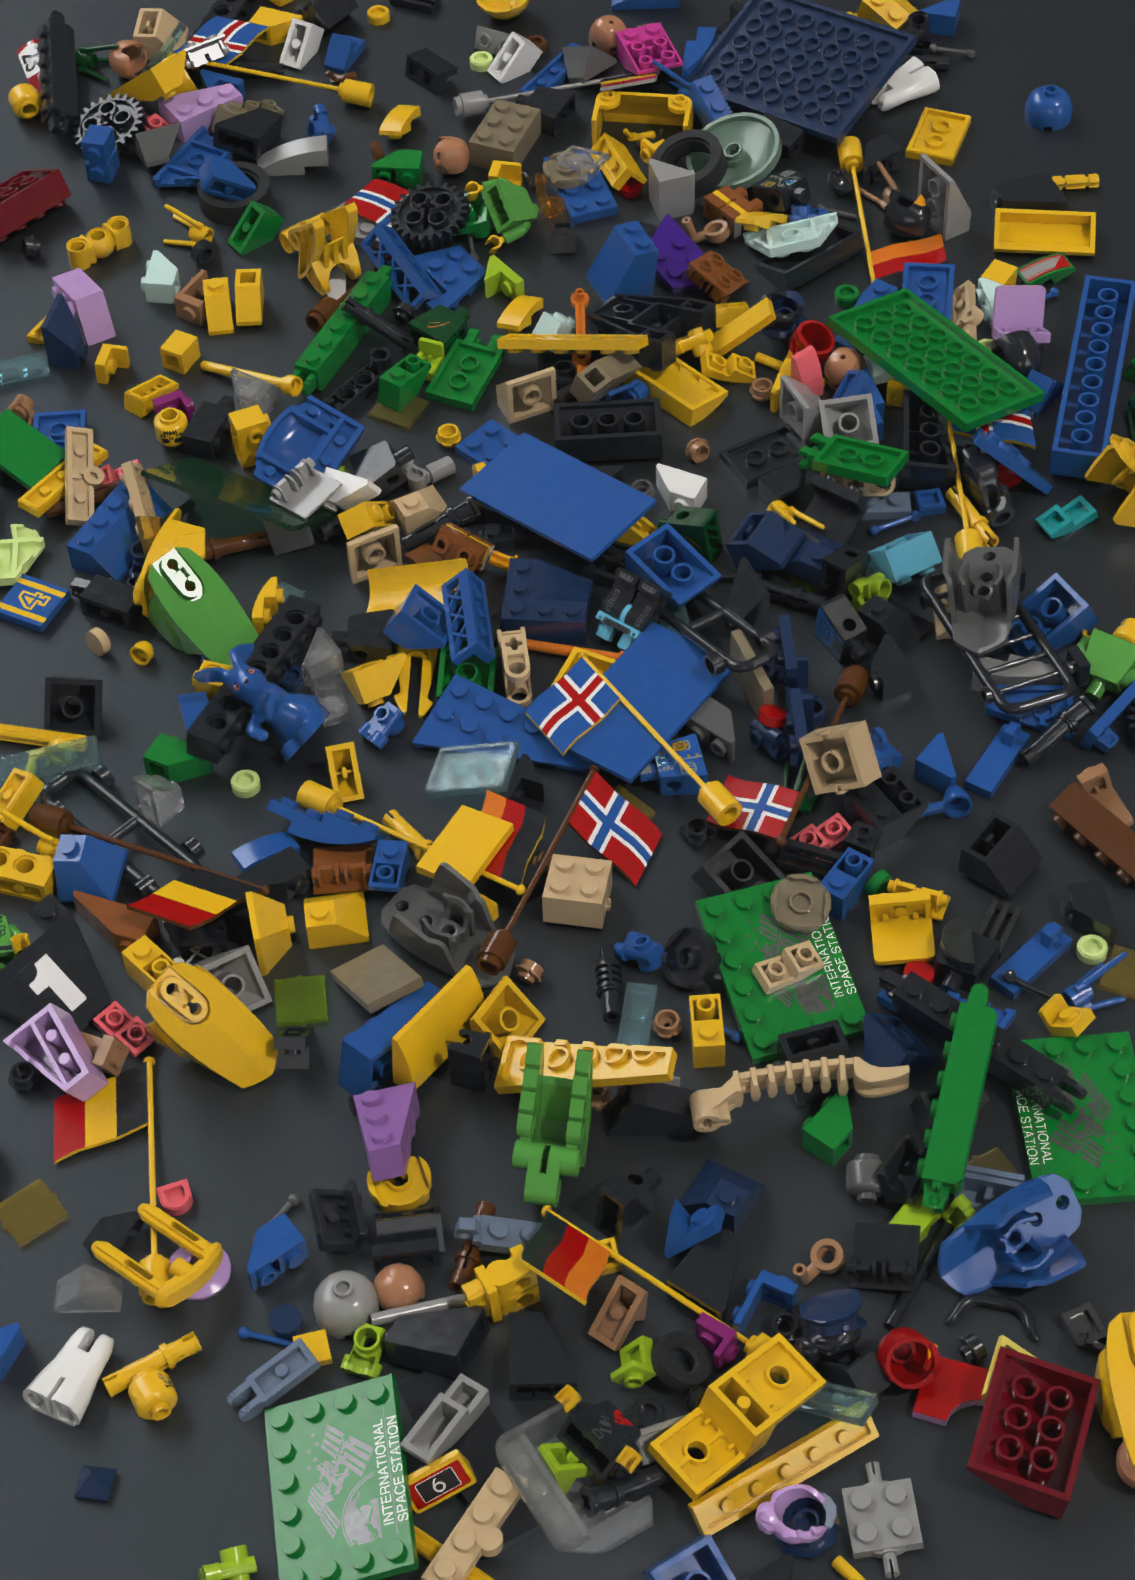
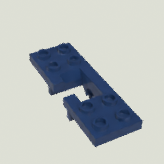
M788 614L778 615V627L773 628L777 638L776 644H779L778 654L774 659L778 666L781 665V667H777L778 685H784L788 712L786 713L787 730H790V732H786L787 748L790 749L791 753H794L789 754L791 771H796L798 775L804 757L799 739L814 731V728L825 720L827 705L818 695L808 690L807 655H795L790 615ZM814 706L819 707L821 711L814 713ZM807 766L802 782H805L807 775L809 773Z

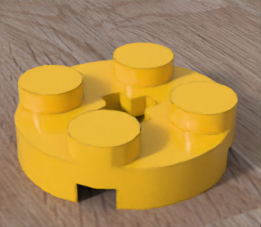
M410 1155L406 1175L399 1176L402 1180L408 1179L402 1186L393 1185L395 1178L374 1182L371 1171L368 1172L367 1187L372 1201L380 1206L382 1212L415 1209L429 1200L432 1178L430 1168L423 1158L419 1156L418 1159Z

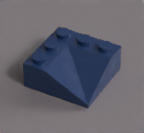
M510 558L501 616L502 632L520 630V627L525 626L526 639L557 644L586 645L593 580L538 559Z

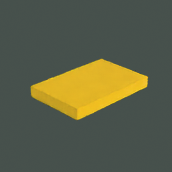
M925 107L906 148L905 157L920 160V155L925 153L934 163L952 167L971 124V116Z
M461 805L416 865L417 873L433 879L438 866L442 862H446L474 885L514 831L513 823Z

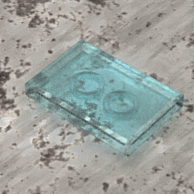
M517 741L440 748L425 793L429 798L483 794L486 793V790L494 793L506 792L521 747Z

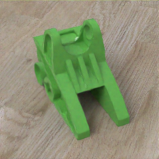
M528 1042L516 1134L520 1136V1140L517 1139L515 1142L512 1168L527 1170L524 1203L542 1206L550 1205L557 1208L563 1176L577 1178L580 1167H585L593 1110L591 1107L593 1051L577 1050L575 1075L572 1080L543 1075L544 1044Z

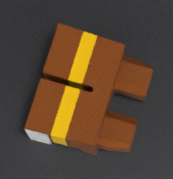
M725 185L703 197V216L710 222L717 219L725 220L730 230L729 236L733 239L740 236L741 229L744 228V225L735 223L736 217L752 211L763 212V202L758 198L748 201V193L742 186L733 190L728 185Z
M449 522L440 527L430 551L447 560L466 558L468 569L471 572H475L476 569L480 571L485 569L495 545L474 534L471 535L465 529Z

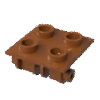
M712 250L691 261L688 264V269L685 271L688 275L687 278L695 285H699L700 289L704 288L709 282L710 284L704 293L708 294L711 291L709 296L718 304L726 303L730 298L728 295L749 282L739 270L732 268L724 261L720 254Z
M372 844L313 848V894L373 891L368 890L373 865Z

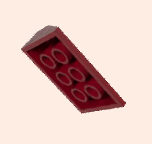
M24 169L0 183V242L8 238L7 234L12 231L17 232L26 228V223L30 220H38L46 215L45 211L48 209H55L64 205V200L72 196L59 169Z
M1001 1346L966 1469L1024 1506L1061 1519L1071 1499L1101 1380Z

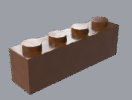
M1073 781L1049 805L1053 814L1052 821L1063 831L1068 828L1074 834L1072 836L1073 839L1082 848L1085 849L1089 846L1095 851L1093 855L1102 865L1106 867L1110 864L1116 869L1115 874L1123 883L1128 885L1131 882L1135 886V832Z

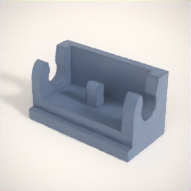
M967 1164L962 1191L955 1195V1198L963 1193L973 1203L972 1207L976 1212H979L1002 1194L1024 1183L1025 1175Z

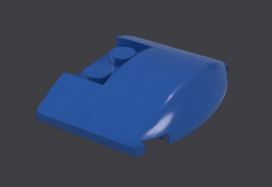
M314 396L305 397L307 402L294 406V404L289 406L273 421L265 432L256 453L254 478L272 488L283 479L285 474L290 475L289 471L291 469L295 470V466L300 463V460L307 459L308 457L316 464L313 468L322 473L325 472L326 467L338 470L348 455L353 452L365 430V426Z

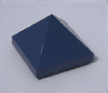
M82 1465L74 1498L108 1503L117 1472L116 1469Z

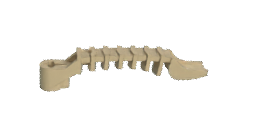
M839 1055L835 1059L821 1057L820 1060L816 1061L803 1059L799 1063L786 1061L784 1065L779 1066L767 1064L766 1068L756 1069L751 1067L749 1071L741 1073L736 1070L733 1071V1076L722 1087L702 1089L690 1095L689 1103L693 1127L699 1132H712L721 1126H726L732 1122L730 1111L736 1107H742L743 1093H750L752 1101L756 1102L761 1097V1089H767L769 1098H775L778 1093V1086H785L787 1095H790L795 1091V1084L802 1083L804 1092H810L813 1082L820 1081L822 1093H828L831 1088V1080L837 1079L839 1095L846 1096L849 1090L848 1078H853L855 1091L863 1097L876 1098L895 1094L907 1089L909 1086V1065L877 1067L865 1062L860 1057L845 1058L844 1055Z

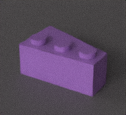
M415 1082L380 1090H369L362 1094L353 1095L358 1125L373 1181L377 1182L406 1175L412 1150L411 1141L416 1133L415 1124L420 1116Z

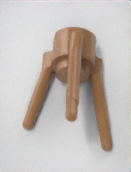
M878 161L877 166L889 184L882 193L883 200L859 187L860 194L880 205L883 210H886L890 200L891 189L902 191L897 187L882 163Z
M18 394L8 409L23 420L28 419V424L33 427L34 413H36L33 410L34 402L27 395Z

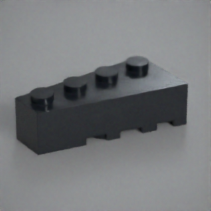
M905 389L899 411V449L909 451V461L899 472V487L922 490L940 488L942 492H947L949 488L953 490L957 467L952 462V452L949 445L947 446L945 442L943 426L940 427L938 422V412L911 390Z

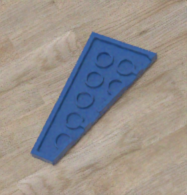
M457 674L454 675L412 741L414 748H436L438 751L447 753L449 751L466 753L467 756L511 762V760L519 761L522 754H526L530 757L534 766L542 764L555 766L556 769L586 774H589L588 768L592 765L569 752H566L563 756L553 744L545 741V735L526 715L525 711L527 708Z

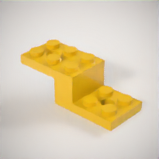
M778 1333L707 1387L699 1406L649 1444L647 1451L688 1496L695 1501L764 1447L775 1426L822 1390L827 1381ZM770 1373L781 1374L785 1378L786 1383L778 1384L774 1382L770 1377ZM688 1448L700 1449L704 1454V1458H692L688 1453Z

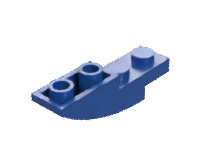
M285 796L281 800L270 799L267 810L291 821L287 830L288 833L308 840L339 845H362L377 843L378 839L385 840L387 836L378 831V825L363 820L361 824L352 820L354 817L352 813L339 808L336 812L325 811V814L312 808H308L305 811L298 808L299 802Z

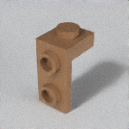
M203 269L192 277L189 283L181 291L177 292L174 297L177 317L203 326L207 321L205 302L200 300L204 295L203 280L208 279L207 271Z
M1103 762L1086 768L1076 776L1079 786L1128 827L1134 824L1133 817L1112 787L1109 772Z
M80 1031L94 1056L92 1063L100 1068L102 1072L119 1077L130 1048L115 1037L104 1034L103 1038Z

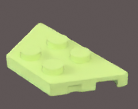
M44 537L0 540V586L14 585L22 574L27 573L45 548Z

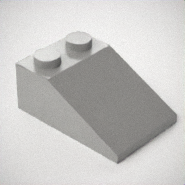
M925 153L920 155L917 198L922 194L926 205L931 210L930 228L937 234L941 233L944 241L969 231L971 210L955 181Z

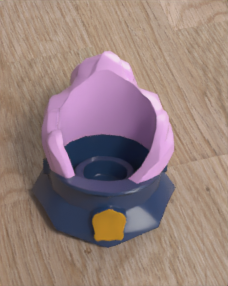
M793 1484L775 1491L770 1502L760 1503L755 1517L759 1530L765 1534H771L785 1554L809 1559L816 1558L836 1544L838 1527L840 1526L837 1505L833 1498L805 1484Z

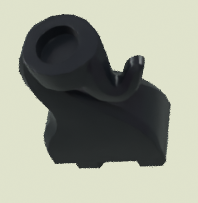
M977 446L963 449L961 458L964 464L959 467L963 493L969 500L974 501L980 507L991 527H1000L1007 524L1013 518L1015 510L1012 507L1013 501L1007 486H999L997 469L993 458L988 453L981 454Z

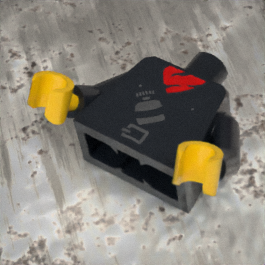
M569 1384L561 1389L554 1398L561 1403V1407L568 1418L556 1437L602 1483L607 1480L619 1465L624 1474L630 1475L634 1473L638 1464L643 1459L639 1454L640 1449L636 1444L641 1437V1431L637 1428L639 1425L637 1415L630 1410L622 1413L611 1401L607 1400L597 1404L580 1402L582 1400L581 1396Z

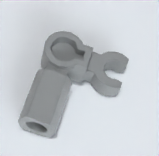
M449 456L426 465L424 469L415 465L414 459L403 465L408 477L406 481L408 489L411 492L427 487L428 483L434 484L456 473L455 464Z

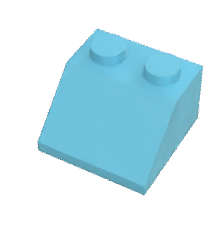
M931 531L906 534L868 551L871 557V561L868 564L875 573L880 572L884 574L885 578L889 579L891 583H895L896 586L912 581L911 576L919 573V576L934 571V565L943 562Z

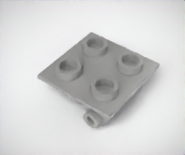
M308 457L307 459L300 460V463L295 466V470L291 469L289 471L290 475L285 474L283 479L272 487L273 490L270 492L272 496L269 500L306 520L343 484L314 469L313 467L316 464Z

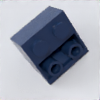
M773 511L749 512L725 546L736 570L738 569L740 559L746 557L754 571H777L787 565V562L805 539L806 534L803 530L792 525Z

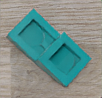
M1080 495L1062 508L1058 504L1054 505L1037 517L1035 522L1053 539L1082 528L1098 518V514Z

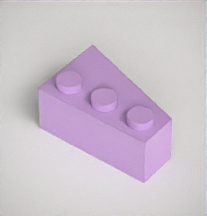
M231 83L176 94L166 100L162 97L157 99L160 117L170 124L181 122L176 137L183 144L201 126L207 128L208 134L213 133L211 130L218 104H228L229 101L244 103L242 94Z
M77 268L52 277L54 286L51 287L54 299L57 294L63 295L88 346L116 336L103 290L84 271Z
M52 1003L45 1006L3 1040L4 1043L33 1064L64 1092L83 1102H86L108 1084L102 1070L92 1063L94 1056L70 1013Z

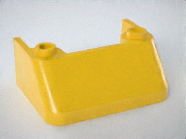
M602 91L596 97L591 119L592 147L600 138L603 121L683 126V131L693 130L695 111L692 101L683 94Z

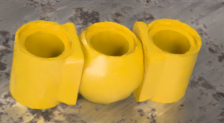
M120 215L111 217L107 223H102V227L91 229L85 237L80 235L70 239L66 244L70 267L72 269L80 268L82 271L86 270L92 264L97 263V259L107 258L114 250L118 252L120 249L129 247L132 244V235L128 218Z

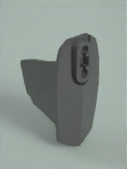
M1014 537V551L1007 547H975L965 552L962 559L957 557L951 538H945L943 575L947 581L953 642L972 654L978 656L987 654L1001 647L1008 640L1020 592L1022 554L1019 537ZM987 576L991 578L989 582H987Z
M442 862L438 866L430 889L416 884L403 887L383 907L381 925L387 933L409 952L433 967L454 977L465 965L472 967L481 989L497 985L503 976L507 975L510 977L515 962V950L505 969L499 972L498 975H488L478 968L477 954L489 932L497 929L486 902L480 897L477 888L448 863Z

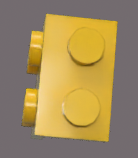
M930 890L868 895L873 955L876 965L905 964L910 961L930 962L935 959Z

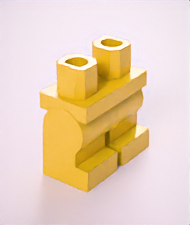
M521 1243L509 1249V1259L493 1261L486 1269L484 1265L474 1268L476 1279L461 1285L466 1299L464 1302L465 1307H484L486 1317L490 1316L494 1324L503 1320L502 1315H509V1312H517L541 1301L537 1274L520 1263L524 1250Z

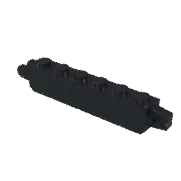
M53 10L47 21L41 24L37 31V37H39L37 48L39 52L38 67H40L38 81L41 86L39 97L41 98L40 113H42V124L49 127L50 133L57 134L63 138L73 121L78 117L75 36L72 27L65 24L63 14Z
M886 969L879 977V985L889 992L888 997L893 1001L895 1011L945 1044L946 1041L952 1042L954 1032L949 1031L952 1012L958 1013L960 1001L913 971L908 975L900 976ZM997 1025L987 1072L1043 1108H1049L1053 1105L1066 1114H1072L1076 1109V1105H1074L1072 1100L1061 1094V1092L1064 1090L1075 1098L1083 1100L1088 1094L1086 1088L1070 1078L1067 1069Z

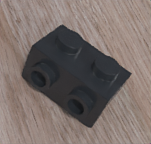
M349 1180L343 1190L313 1188L308 1197L319 1251L356 1252L368 1234V1223L364 1220L362 1213V1195L358 1192L356 1181Z

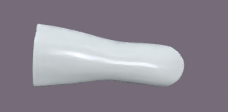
M913 56L894 72L871 103L877 104V107L883 112L893 109L910 100L936 93L940 89L939 79L933 69L929 66L924 67L922 61Z
M85 1326L79 1328L69 1338L57 1356L23 1391L25 1402L32 1409L73 1427L79 1425L90 1403L99 1377L111 1356L114 1339L102 1334L95 1341L90 1351L87 1352L94 1339V1330Z

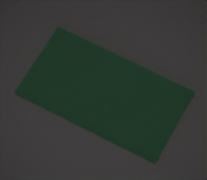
M194 457L141 470V476L289 531H296L334 519L335 515L341 513L338 510L336 513L331 512L320 506L305 520L271 502L269 498L272 496L270 492L273 489L266 484Z

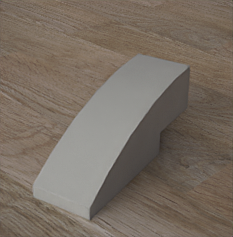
M327 135L312 136L282 144L261 155L257 159V165L263 168L268 176L305 175V167L328 166L329 149Z
M1010 654L1007 662L983 655L978 658L985 669H989L1024 657ZM1033 660L989 675L995 684H1015L1055 670L1051 664ZM973 672L971 690L980 691L983 686ZM1059 676L1031 685H1063V682Z
M460 1373L445 1394L440 1392L400 1443V1448L424 1463L431 1464L465 1434L490 1404L489 1389Z

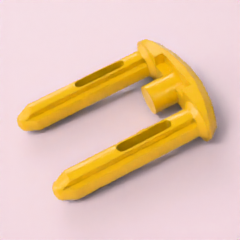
M142 1203L137 1209L141 1220L172 1240L179 1247L197 1257L199 1260L194 1265L181 1257L176 1258L169 1268V1274L173 1277L165 1282L108 1242L95 1241L91 1246V1250L96 1259L155 1299V1306L158 1308H169L189 1298L211 1279L222 1262V1245L219 1242L211 1244L155 1205Z

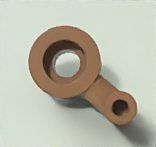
M684 217L681 221L686 234L695 244L705 240L710 243L720 244L730 235L728 224L722 219L709 222L703 231L697 233L690 217Z
M829 1238L817 1241L810 1252L812 1262L807 1267L802 1263L795 1264L793 1273L797 1282L805 1286L820 1272L823 1274H833L839 1271L845 1261L841 1245ZM826 1254L834 1255V1260L831 1263L823 1262V1257Z

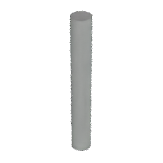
M461 1293L369 1314V1321L371 1325L379 1326L395 1322L398 1316L465 1307L464 1302L466 1299L464 1294Z

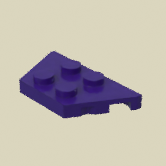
M667 214L651 239L659 250L656 276L672 293L685 292L689 289L700 290L699 285H695L687 278L688 275L685 271L688 269V264L704 253L673 218Z

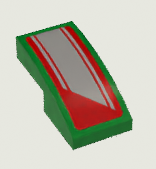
M1062 252L1041 257L1018 268L1017 275L1024 285H1041L1049 279L1055 284L1076 270Z

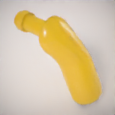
M627 128L623 129V133L630 142H638L643 138H656V134L652 130L642 133H630Z

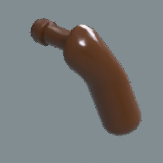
M329 70L325 72V75L330 78L332 83H343L346 78L357 80L358 78L355 71L342 75H333Z

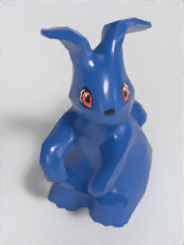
M252 643L239 644L229 651L232 669L225 670L220 667H214L195 672L193 678L196 681L203 683L222 682L230 687L235 698L252 706V716L245 729L249 737L259 742L265 741L269 734L261 728L260 724H269L274 735L283 746L280 752L285 763L330 715L327 709L319 702L317 696L289 693L280 686L267 682L266 675L261 670L247 665L245 662L254 651Z

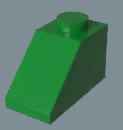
M251 200L227 243L240 254L246 255L272 241L285 219L271 207Z

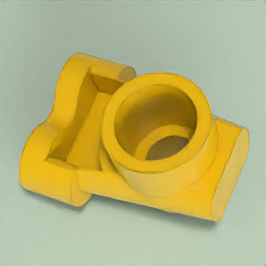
M702 326L688 331V335L676 339V356L692 350L694 357H699L705 350L708 352L714 350L711 341L714 340V335L710 328L703 331Z

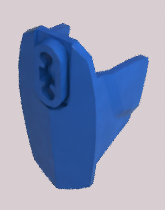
M1054 1173L1042 1175L1016 1186L986 1205L940 1244L938 1255L939 1277L955 1291L966 1296L967 1294L980 1293L991 1287L1027 1289L1032 1286H1046L1084 1268L1087 1263L1082 1253L1069 1240V1237L1080 1226L1082 1208L1069 1181ZM1060 1196L1061 1203L1057 1206L1056 1200Z

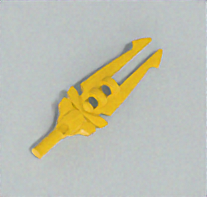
M397 644V653L405 652L407 658L399 674L400 693L394 695L395 702L404 713L403 715H405L408 702L411 657H422L418 717L422 718L433 705V702L428 699V693L435 669L438 648L404 649Z

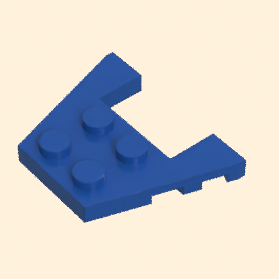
M460 245L414 255L442 293V295L426 302L427 311L438 305L455 310L459 306V301L464 296H470L484 283L486 269ZM392 261L386 262L385 265L391 267ZM403 271L397 273V282L404 280L405 274Z

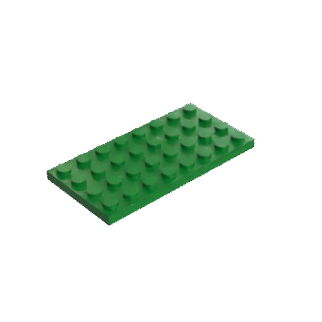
M907 288L828 316L827 326L963 432H968L1044 400L1045 391Z

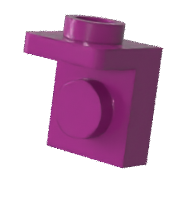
M181 389L152 399L155 416L161 410L171 407L184 412L188 424L193 418L192 413L195 412L194 403L190 397L186 398Z
M702 1312L695 1322L696 1338L705 1348L709 1350L716 1349L713 1354V1369L720 1372L726 1363L730 1365L738 1354L737 1331Z

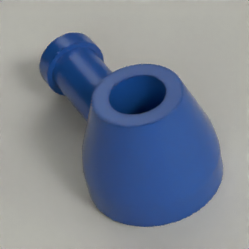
M949 786L945 790L943 801L929 803L928 808L919 819L943 812L950 818H962L968 815L973 808L971 797L960 786Z

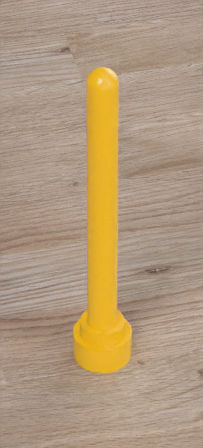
M202 361L200 363V368L203 371L277 387L285 395L297 397L303 388L302 379L295 375L289 374L280 378L209 361Z

